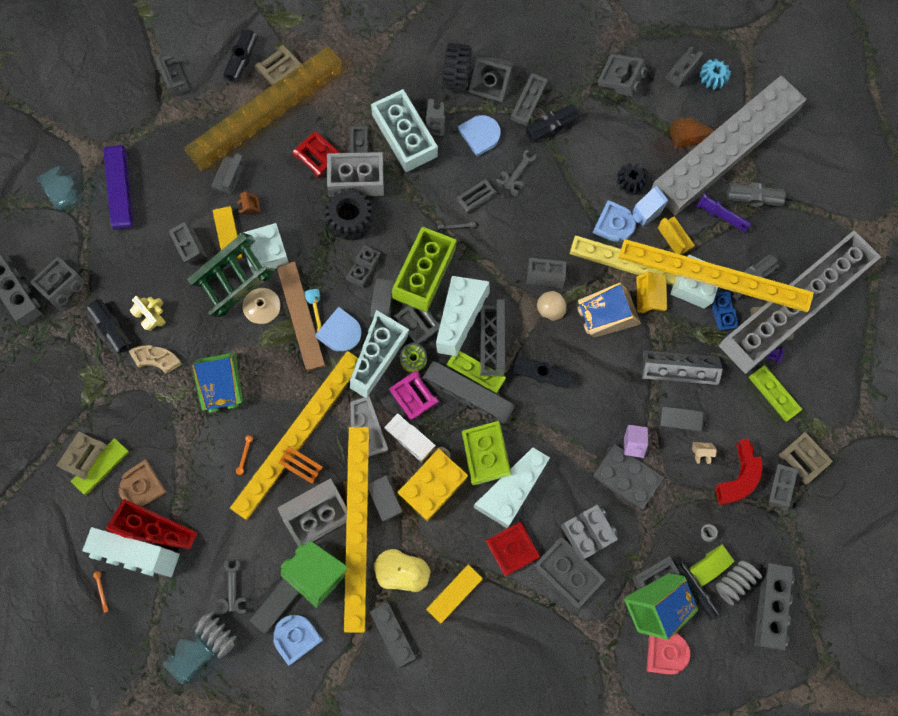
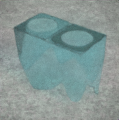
M56 166L38 176L37 179L53 205L61 212L81 200L84 196L83 194L76 195L77 191L71 189L74 181L71 179L72 175H59L66 168L60 169V166Z
M193 630L196 642L180 639L174 652L175 657L170 655L168 656L170 662L164 661L162 663L181 684H186L214 654Z

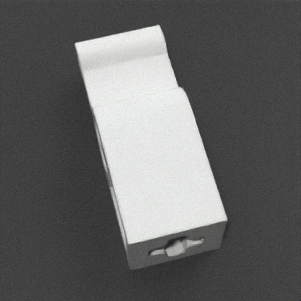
M398 413L384 427L421 463L435 449V445L404 420Z

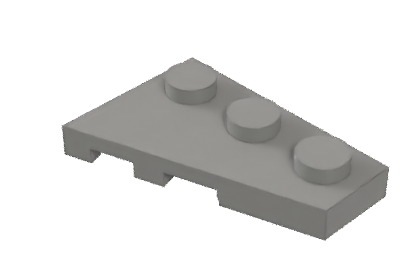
M363 397L352 401L351 427H369V458L387 452L388 447L370 397Z

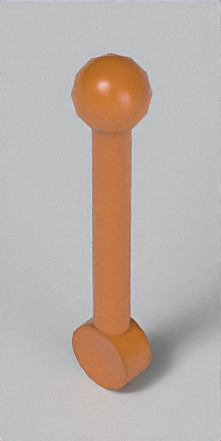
M247 435L245 438L246 444L240 466L236 469L238 475L244 474V462L250 442L253 441L251 435Z
M96 571L93 577L97 581L103 611L107 613L109 611L100 579L102 574L100 571Z

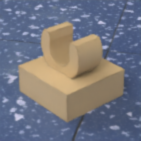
M693 442L692 450L695 453L697 463H700V458L703 456L706 457L707 464L711 463V457H716L717 449L712 443Z

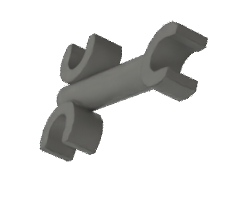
M529 150L523 152V160L510 178L506 172L502 171L501 177L505 180L496 179L498 186L509 189L514 196L518 195V191L514 188L519 187L522 189L524 185L521 181L516 180L527 165L533 164L536 160L535 154L532 158H527Z
M236 560V566L231 569L229 561H225L224 567L228 571V601L225 599L217 600V603L225 604V609L217 611V614L225 615L228 612L245 614L247 610H241L239 604L247 602V599L239 598L236 600V572L240 569L241 563L239 560Z

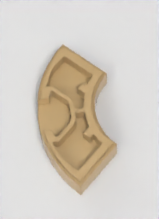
M146 345L129 350L138 368L156 366L167 374L182 365L180 360L165 348Z

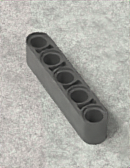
M432 362L423 376V380L428 384L502 424L507 422L514 409V405L437 362Z

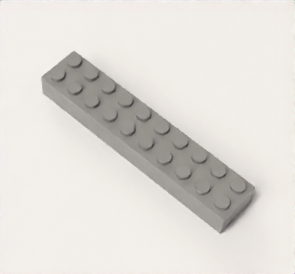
M778 77L654 182L651 190L656 186L668 199L665 207L676 216L796 114L807 99L784 77Z
M855 231L851 232L789 284L793 287L814 292L808 312L768 302L720 343L719 347L746 374L868 270L881 256Z

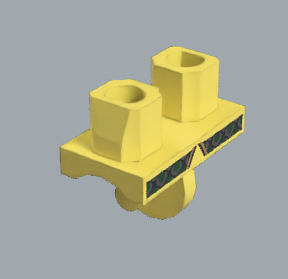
M135 296L132 299L135 304L130 309V312L137 318H140L143 314L146 316L141 322L145 330L151 331L156 326H163L166 323L159 315L163 312L160 308L163 305V301L160 298L155 300L152 297L140 299L138 296Z

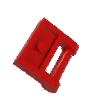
M314 131L293 151L292 155L297 159H301L314 171L315 176L321 178L327 170V154L339 152ZM308 150L322 164L318 166L304 153V151Z

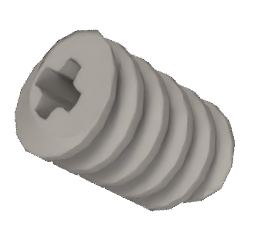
M740 561L738 566L733 568V572H729L727 577L722 578V583L718 582L716 584V589L727 603L734 605L731 599L733 598L738 601L740 598L737 593L745 595L743 587L750 590L751 587L748 582L755 585L757 582L754 577L761 579L762 575L751 564Z
M212 611L201 617L191 629L197 628L195 633L197 635L202 634V641L208 640V647L214 645L212 652H219L218 658L221 659L235 646L233 642L236 636L228 637L231 632L230 629L225 632L222 631L225 624L223 623L218 626L217 623L220 618L212 620L211 618L214 614Z

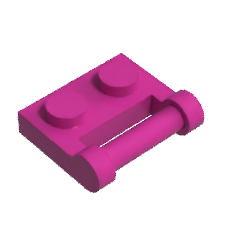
M418 371L411 373L389 388V391L410 421L440 402L421 380V375ZM411 382L416 384L426 398L427 402L425 404L422 403L410 386Z

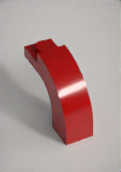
M743 439L736 443L741 464L738 478L735 481L719 483L715 486L719 506L731 504L746 497L755 489L761 478L762 458H753L754 447L750 444L749 439Z

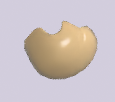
M549 291L543 293L537 301V309L541 316L551 321L561 319L566 313V302L558 292Z

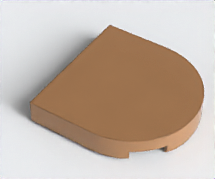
M146 459L124 473L119 485V494L122 500L124 498L141 507L151 504L167 493Z

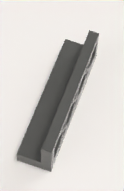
M497 299L496 306H483L481 308L480 376H504L505 300ZM485 312H496V317L490 321L485 316ZM490 326L496 331V334L491 338L485 333V330ZM490 343L496 348V351L491 355L485 350V347ZM491 360L496 365V370H485V364Z
M643 350L644 365L642 379L719 385L723 370L719 357Z

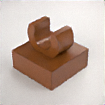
M246 191L240 194L241 199L237 204L243 206V209L239 210V213L244 215L248 213L253 215L261 213L258 196Z

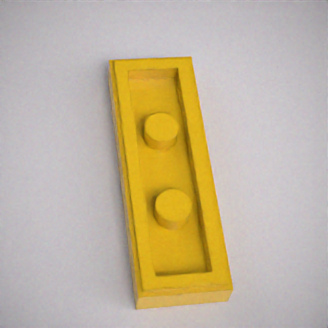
M231 206L213 210L221 250L238 237ZM242 254L237 257V260L243 259Z
M467 565L426 610L441 624L483 578Z

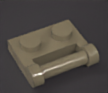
M281 45L278 51L262 63L258 62L255 68L276 88L302 69V64L284 45ZM283 56V58H282L281 60H279L277 63H275V64H274L273 66H271L269 69H266L268 66H270L271 64H273L275 61H277L279 58H281V57Z
M78 432L56 466L86 480L88 471L101 451L106 449L107 445Z
M806 432L801 434L779 454L780 458L785 459L792 468L798 469L797 473L803 478L802 481L805 485L833 462ZM793 450L812 470L810 473L790 454Z

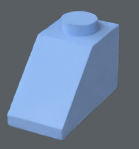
M657 186L642 198L632 211L633 218L642 226L660 216L668 201Z

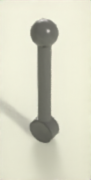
M471 221L466 224L438 225L437 227L438 231L463 227L475 228L476 223Z

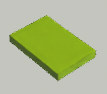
M499 421L462 431L473 485L511 475Z

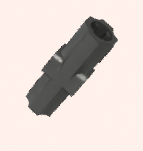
M730 183L726 198L732 201L747 202L749 206L754 207L763 204L782 206L786 192L784 189L766 188L761 183L749 185Z
M768 255L756 265L748 267L744 273L766 279L768 275L778 269V260L774 256ZM730 291L731 297L736 300L743 295Z

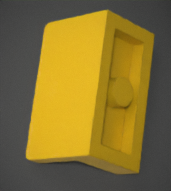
M675 217L669 220L666 218L661 220L658 229L676 254L683 255L694 248L695 245Z
M650 271L637 276V312L645 313L651 309L666 311V276Z

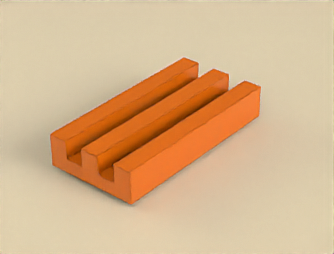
M288 446L278 464L313 484L314 479L323 468L290 446ZM291 452L297 457L304 460L305 462L309 463L310 465L316 468L315 471L305 466L301 462L297 461L296 459L292 458L288 454ZM285 459H288L292 463L296 464L297 466L312 474L311 477L306 476L305 474L301 473L289 464L285 463Z

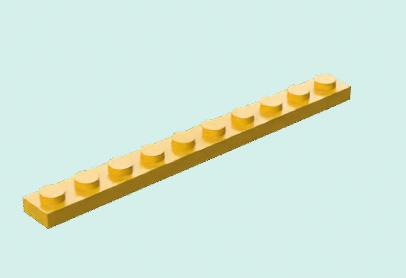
M624 239L619 255L621 260L804 312L809 311L814 292L626 239Z
M348 351L345 353L232 504L231 510L245 520H248L285 470V467L278 464L288 446L296 451L300 450L350 382L358 361L356 356ZM291 452L288 454V455L291 456L292 458H294V456H295V455H294L293 453H291ZM285 459L284 462L289 464L291 461Z
M349 427L346 566L348 568L345 574L344 632H365L369 427Z

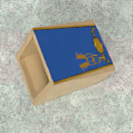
M621 283L578 300L580 305L578 306L579 314L581 317L584 316L586 322L584 328L587 334L595 338L641 324L629 290Z

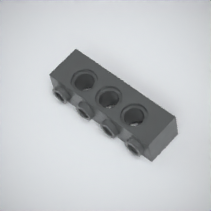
M0 253V273L5 270L0 275V298L15 321L23 327L42 315L39 310L41 305L35 297L31 298L29 293L32 291L26 283L22 284L20 281L22 276L16 268L12 269L10 266L12 261L8 255ZM24 299L23 303L18 305L19 301Z
M771 563L762 565L754 646L778 651L785 650V647L788 646L787 626L791 622L789 606L793 600V595L790 592L791 585H793L795 579L794 573H792L793 567ZM776 581L781 585L780 592L774 588ZM773 602L779 605L777 613L772 609ZM772 622L777 626L776 633H773L770 629Z

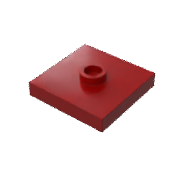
M521 521L485 541L504 577L540 558Z

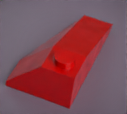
M124 498L106 527V530L124 538L190 549L197 535V532Z

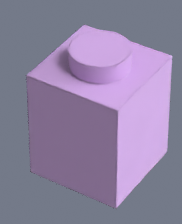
M628 425L624 437V455L644 458L648 446L647 427Z

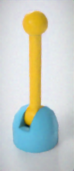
M311 289L304 292L307 302L313 304L318 332L321 328L317 309L320 291L319 289Z

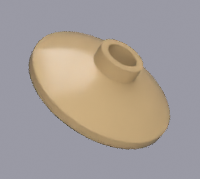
M258 288L246 295L242 307L248 320L255 324H267L278 316L281 304L275 292L267 288ZM258 302H264L262 306H257Z

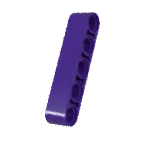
M123 144L104 147L111 226L113 230L133 227V215L126 150Z

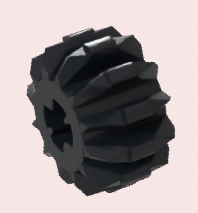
M631 163L627 166L623 165L620 169L621 171L617 173L618 178L616 182L620 184V190L626 189V194L629 191H632L633 194H636L637 191L641 192L644 188L643 186L647 184L648 173H644V167L638 168V163L635 166H632Z

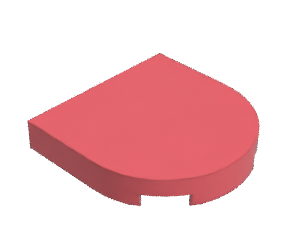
M675 633L669 640L649 635L647 672L677 674L688 665L690 661V648L679 634Z

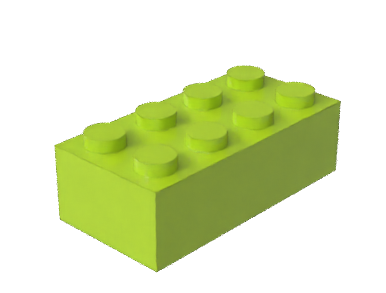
M421 227L392 288V299L427 312L454 255L457 240Z

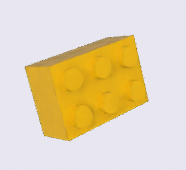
M438 448L398 491V495L428 522L466 481L468 475Z

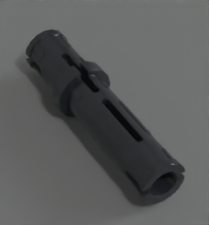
M683 562L677 566L679 575L685 576L689 589L697 600V605L703 608L710 620L719 616L721 612L710 599L711 595L705 592L686 563Z

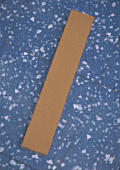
M291 262L277 266L306 371L325 367L296 264Z

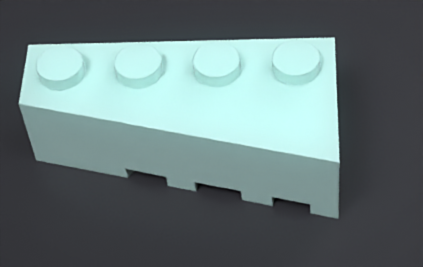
M452 276L436 341L438 353L457 356L470 327L473 326L478 312H480L485 299L490 293L488 281Z
M376 310L350 380V389L365 398L368 397L407 340L409 329Z
M532 448L510 469L511 475L501 478L475 503L474 508L508 528L550 457Z
M92 527L82 550L90 553L89 558L101 561L102 557L107 558L106 563L118 566L119 562L124 563L123 568L136 571V568H141V573L153 576L154 573H158L171 578L180 555L159 546L124 538L120 535Z

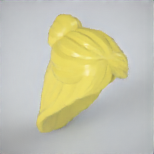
M397 549L384 551L378 556L373 566L379 585L385 589L418 592L427 586L430 577V568L423 559L406 555Z

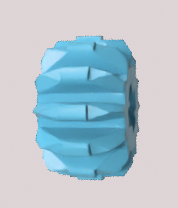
M717 58L714 61L709 59L701 68V83H706V88L712 86L713 90L717 87L721 89L729 81L731 71L728 70L729 65H724V60L718 62Z

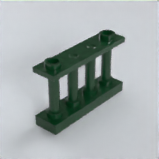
M242 232L187 279L190 285L203 287L215 306L208 312L210 316H225L230 308L259 284L269 280L270 275L275 272L274 268L262 267L252 252L251 245L256 242L252 235ZM242 252L245 253L256 270V273L249 279L237 262V257ZM228 264L232 266L242 282V285L236 290L233 289L223 273V268ZM214 276H217L228 294L222 301L219 300L209 284L210 279Z

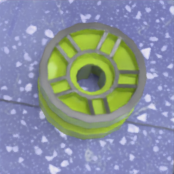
M411 343L403 347L400 353V362L403 369L413 373L420 371L426 366L427 355L421 345ZM416 355L417 359L415 361H411L410 358Z

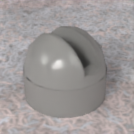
M708 524L702 527L701 537L704 541L712 542L717 538L718 531L715 526Z

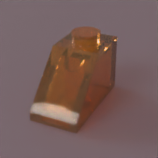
M690 117L674 120L669 129L675 148L701 143L714 132L713 129Z

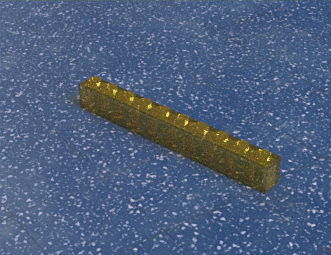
M327 46L184 147L188 158L200 172L209 168L213 162L223 158L231 149L240 146L245 139L254 136L259 129L268 126L273 119L282 116L287 109L296 106L305 96L311 95L319 86L325 85L333 76L339 75L343 70L341 59Z

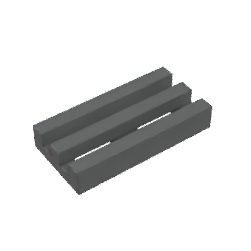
M484 179L458 196L456 201L460 203L462 209L464 208L465 213L468 214L494 197L496 191ZM486 185V188H485V189H483L482 191L478 192L477 194H475L473 197H471V198L468 199L467 201H465V202L463 201L464 199H466L467 197H469L470 195H472L473 193H475L476 191H478L479 189H481L482 187H484V186Z

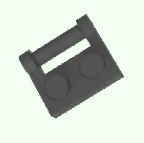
M409 305L397 313L394 318L399 324L409 329L408 336L412 342L421 345L430 337L439 333L441 323L437 322L429 310L425 312L419 309L432 326L428 330L414 312L418 309Z

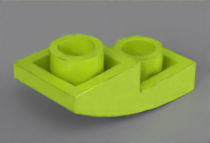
M723 544L705 554L706 558L690 567L691 573L701 586L713 580L734 562V559Z

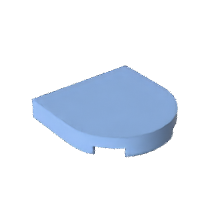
M476 116L458 126V131L477 157L495 147L500 138L498 123L488 116Z
M608 200L593 233L613 242H622L624 239L627 240L631 237L635 230L636 222L630 210Z
M338 307L315 334V337L334 351H350L359 343L361 328L352 316Z
M299 615L284 617L278 622L274 630V645L288 666L323 641L311 622Z

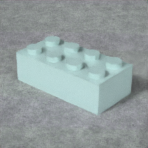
M403 89L371 104L372 116L405 172L438 157V146Z

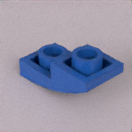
M730 291L716 293L711 305L718 330L738 328L736 310L732 307Z

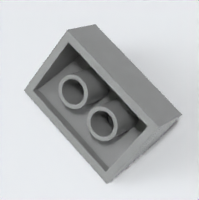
M383 153L327 154V188L329 197H334L335 192L341 193V189L349 191V188L353 189V192L359 190L361 195L384 196Z
M331 478L278 507L279 513L298 547L302 543L306 545L309 541L313 542L347 523V507Z

